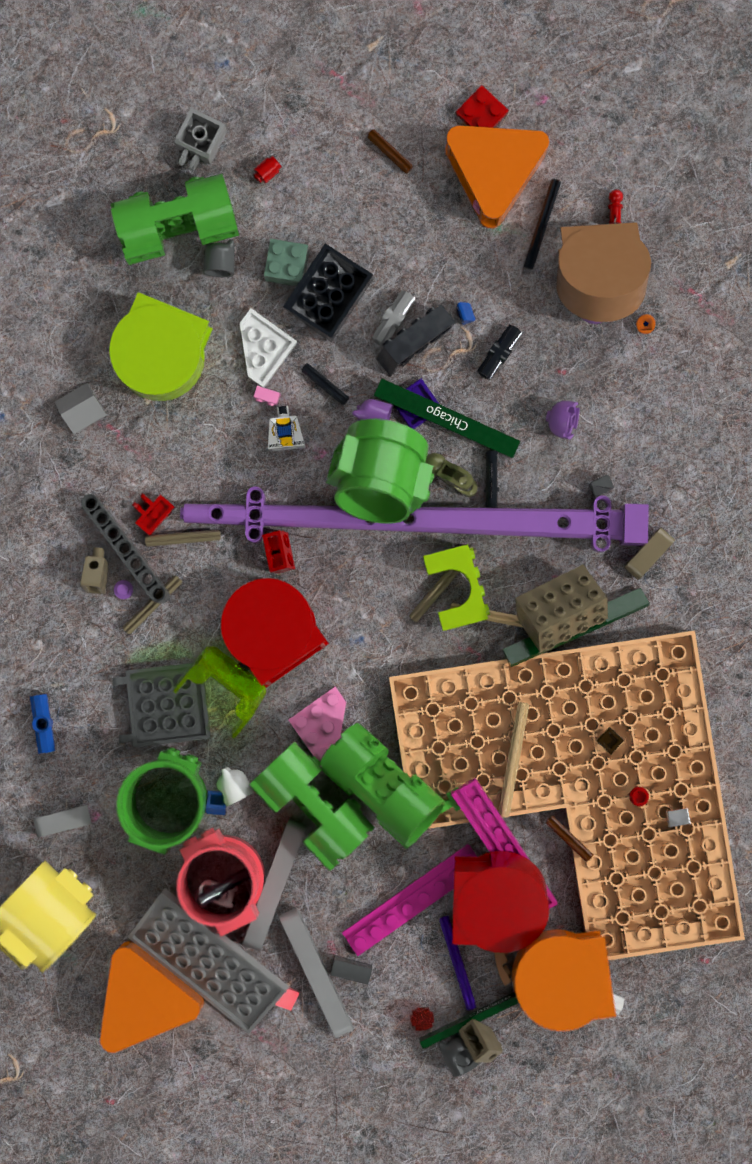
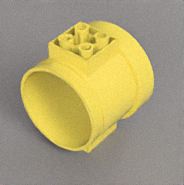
M46 860L0 907V950L22 970L32 963L39 968L41 973L59 958L97 915L86 905L93 896L91 893L92 889L84 882L81 884L76 879L78 876L71 869L67 870L64 868L58 873Z

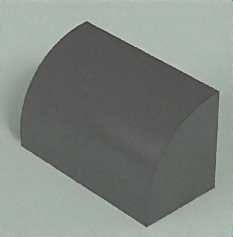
M335 956L330 976L368 985L373 965Z

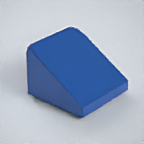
M459 302L456 309L461 324L465 325L474 322L475 316L470 303Z
M208 790L206 801L207 814H226V806L221 791Z

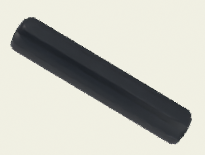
M306 363L302 367L301 371L341 405H345L348 402L349 396L310 364Z

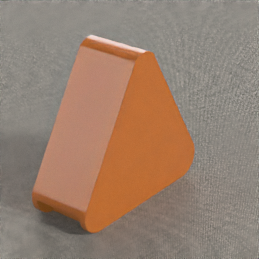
M454 126L449 130L445 148L446 155L472 207L474 201H477L480 207V215H478L475 209L474 211L484 227L494 229L501 225L544 160L549 146V138L543 131L473 126Z
M126 941L112 955L100 1044L105 1051L116 1053L195 1020L203 1008L204 998L133 941Z

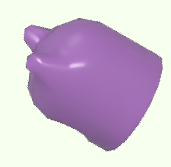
M368 399L361 405H358L357 410H354L352 414L357 417L358 421L364 419L389 420L392 404Z

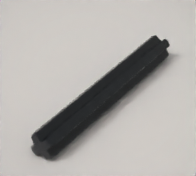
M552 179L525 259L524 267L532 270L534 268L560 188V180Z

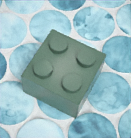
M270 239L264 272L265 281L297 286L306 272L309 255L308 245Z

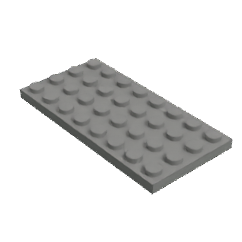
M166 888L128 936L131 941L249 1034L290 987L225 935L220 937L218 930L214 926L201 924L191 918L183 909L179 899Z

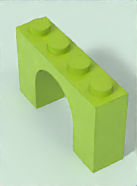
M468 544L423 556L428 576L454 570L462 573L470 584V595L463 605L438 612L442 631L488 619L487 615H490L488 604H484L482 598L485 596L483 585L479 586L477 579L480 578L478 566L474 567L473 559H475L474 550L469 548Z

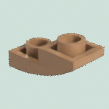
M494 952L499 975L506 986L511 983L509 976L512 973L507 965L503 966L502 964L508 962L506 955L509 953Z

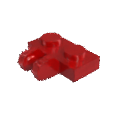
M142 493L140 495L141 499L150 506L145 511L138 503L134 502L132 504L142 514L135 523L151 536L176 507L161 494L152 502Z

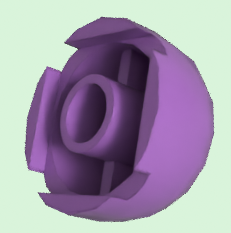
M560 401L552 407L551 411L547 412L546 421L549 422V428L555 436L570 440L574 436L571 432L572 428L576 429L580 412V409L576 407L578 402Z

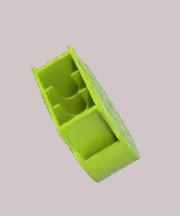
M138 292L130 312L122 318L112 334L110 341L112 366L122 382L132 392L142 398L152 401H168L178 398L187 393L200 378L205 361L204 349L213 328L209 327L208 320Z

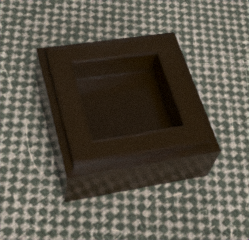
M608 727L596 741L609 754H612L624 740L611 727Z

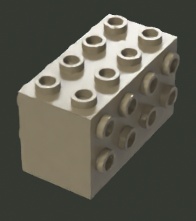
M584 564L515 598L517 619L540 653L550 650L562 641L566 642L572 636L584 633L590 627L602 624L608 619V598Z

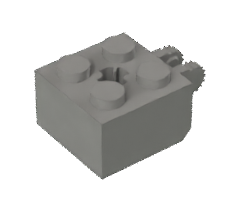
M190 108L174 142L176 148L183 151L178 163L183 166L189 155H191L193 159L189 165L190 170L194 171L200 160L211 165L227 133L225 124Z

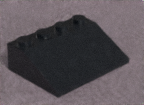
M325 243L283 308L316 333L332 342L373 281V274Z

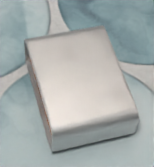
M688 808L666 811L668 827L691 824Z

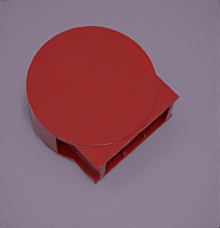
M262 578L244 584L231 595L222 613L221 632L225 645L237 660L250 668L261 686L264 685L265 688L329 645L316 626L315 615L309 602L295 587L282 580Z
M493 851L478 857L455 856L453 945H476L491 952L509 953L521 950L537 940L544 931L549 918L547 887L539 868L526 857L510 851Z

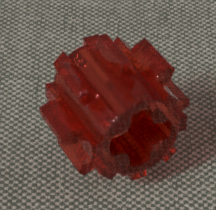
M429 1007L412 1010L410 1020L412 1027L415 1026V1031L432 1028L434 1016L433 1011H430Z

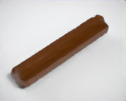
M375 129L368 133L367 138L405 174L412 170V164Z
M550 816L546 820V824L585 862H588L593 857V854L554 816Z

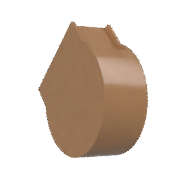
M638 223L560 227L562 248L558 249L559 262L556 290L563 305L573 314L595 322L616 321L635 312L645 298L651 269L650 254L645 244L640 240Z

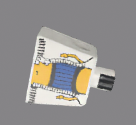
M288 406L277 407L278 418H271L269 424V452L305 448L297 416H289Z

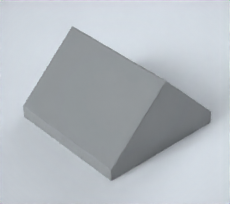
M88 382L55 401L60 415L73 434L80 432L107 416Z

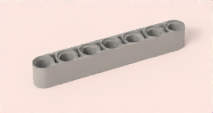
M291 819L288 820L257 904L259 915L256 920L250 923L242 945L261 952L307 825Z
M296 907L279 915L282 926L334 1036L337 1038L354 1030L350 1017L300 911Z

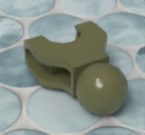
M432 453L427 456L426 463L433 466L432 473L434 477L438 476L441 481L466 497H472L476 494L478 485L468 471L447 461L439 453Z

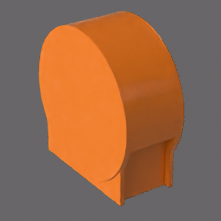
M561 929L543 931L537 940L518 951L512 967V984L521 1008L535 1023L554 1031H570L581 1028L592 1020L616 1017L605 936L600 935V930L582 933Z

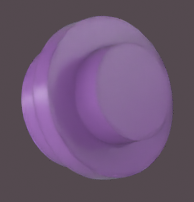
M118 581L114 586V593L120 599H128L133 594V586L129 581Z

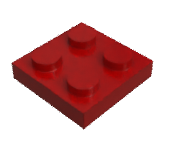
M483 85L456 111V115L466 125L494 128L509 113V110Z

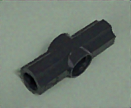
M509 324L499 340L494 342L487 353V357L477 370L480 376L490 381L501 364L505 363L512 352V348L522 335V332L517 327Z

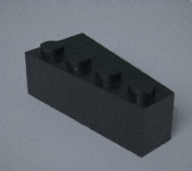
M442 304L437 308L431 307L425 313L426 316L422 319L421 317L416 318L411 323V327L408 329L406 327L402 328L397 333V337L393 340L389 338L382 344L383 348L376 360L390 377L396 373L395 371L400 364L404 367L414 357V353L419 355L428 347L429 342L433 344L453 327L455 320Z

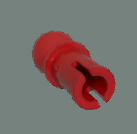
M617 189L612 190L608 196L609 201L612 203L608 205V209H610L609 224H614L615 219L616 224L621 223V209H623V205L620 203L624 196Z

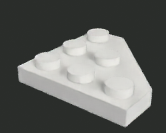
M250 309L240 322L247 374L251 380L265 388L295 347L297 341L256 311Z

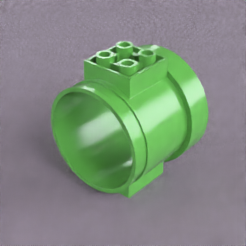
M364 419L354 422L349 426L345 437L334 449L326 480L327 484L337 487L335 493L336 504L346 513L369 522L392 524L406 520L410 514L421 507L423 502H427L430 496L428 488L433 481L434 474L432 473L433 466L426 463L429 450L428 443L420 433L397 422L383 419Z
M169 747V749L160 751L157 761L144 764L127 776L118 793L117 813L122 827L130 836L128 842L166 855L172 846L183 842L194 833L201 823L207 801L206 786L198 774L202 762L198 761V757L191 754L183 756L179 750ZM164 767L177 770L184 774L193 784L197 793L198 808L194 821L189 828L176 833L160 832L148 826L139 815L136 806L137 787L143 776L151 769Z

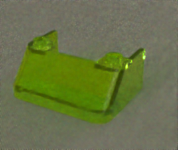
M207 646L174 685L173 692L176 694L187 679L195 684H202L211 676L241 699L235 707V713L240 718V721L231 731V737L235 739L258 709L266 695V688L264 685L261 686L256 677L216 646Z

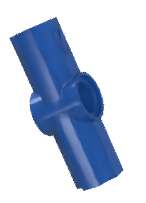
M47 694L30 696L33 716L32 727L35 730L38 754L56 751ZM42 718L47 722L45 729L39 727V721Z

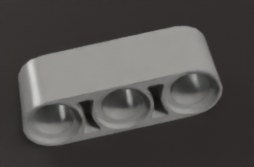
M87 805L33 818L37 838L92 824Z

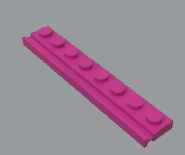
M476 778L461 785L457 790L451 791V795L489 852L510 851L529 859ZM546 885L550 909L556 906L558 902Z
M467 843L342 931L343 936L347 939L356 955H361L453 890L455 856L478 857L470 845Z

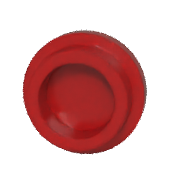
M635 787L630 791L629 799L635 806H644L649 800V793L643 787Z

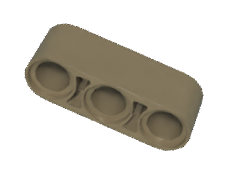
M660 527L648 539V543L642 546L626 563L624 568L639 580L673 544L675 539Z

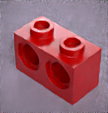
M279 530L262 535L269 571L279 574L294 570L295 564L288 532Z

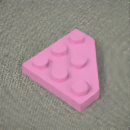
M336 686L289 719V722L312 755L320 762L328 748L332 744L334 745L341 736L346 701Z

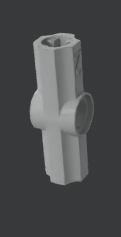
M401 290L393 305L383 315L382 322L372 336V340L382 346L387 339L392 338L395 331H398L402 326L406 314L416 298L407 291Z

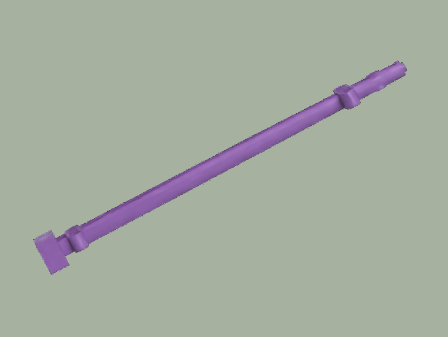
M255 486L247 491L246 505L184 504V507L180 509V518L184 519V523L245 525L246 538L255 544L263 540L262 535H264L265 526L591 539L592 549L595 552L601 553L610 547L611 540H619V546H644L648 543L649 504H624L620 509H611L610 499L606 496H599L592 502V509L420 507L410 514L414 517V521L411 524H406L404 521L382 524L367 523L365 520L346 513L339 506L265 505V493L261 488ZM255 491L261 493V497L257 501L251 499V495ZM597 501H604L606 509H598ZM216 509L222 511V516L219 519L213 518V512ZM254 510L260 512V517L257 520H252L250 516ZM558 519H565L567 527L560 528L557 524ZM597 520L605 521V529H599L596 526ZM253 529H257L260 532L257 539H251L250 532ZM599 538L605 541L603 549L596 546V540Z

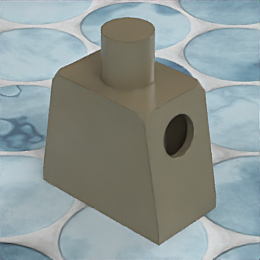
M95 547L93 548L92 556L85 557L80 585L86 593L103 595L106 593L109 564L104 558L105 549Z
M472 1019L459 1030L474 1062L489 1063L503 1052L501 1043L490 1027Z

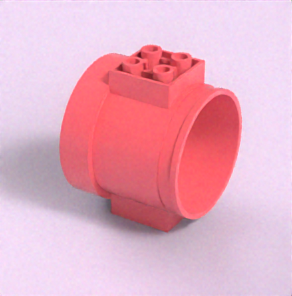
M214 828L204 831L198 839L194 836L182 843L183 847L180 849L184 863L178 876L177 893L185 912L201 924L216 926L220 937L256 920L259 915L256 903L265 884V869L261 857L252 845L241 838L222 835L220 829L214 830ZM212 850L229 852L242 860L252 878V895L250 901L245 906L232 913L217 914L207 911L197 904L189 891L187 876L191 862L199 854Z

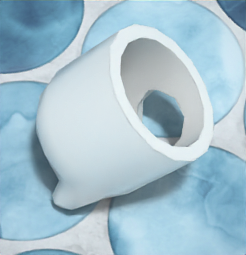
M229 767L222 769V775L217 780V788L223 794L226 807L254 793L253 789L249 786L250 783L246 775L238 769L231 770Z

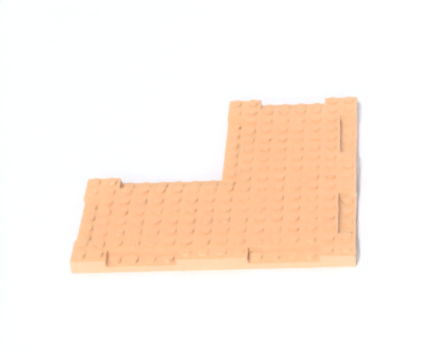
M695 631L543 653L513 667L510 666L507 659L389 677L403 772L407 773L410 777L414 774L417 775L444 800L448 799L446 793L476 778L497 811H499L518 702L529 704L510 816L561 808L566 809L569 832L593 854V857L588 862H585L572 849L584 932L600 930V935L605 936L608 960L745 940ZM608 727H611L624 740L612 754H609L596 741ZM643 787L648 791L649 800L644 806H635L631 803L629 794L633 788ZM451 807L445 812L440 813L428 829L469 823V820L461 809L455 811L454 807ZM688 808L691 824L668 827L666 811Z

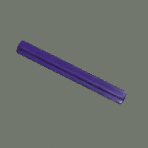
M442 916L439 918V922L464 1003L468 1011L473 1010L477 1006L458 945H453V928L449 916Z

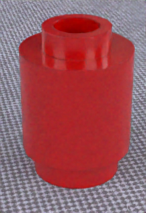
M267 157L253 169L255 172L253 176L259 183L263 182L266 184L279 173L282 167L275 157Z

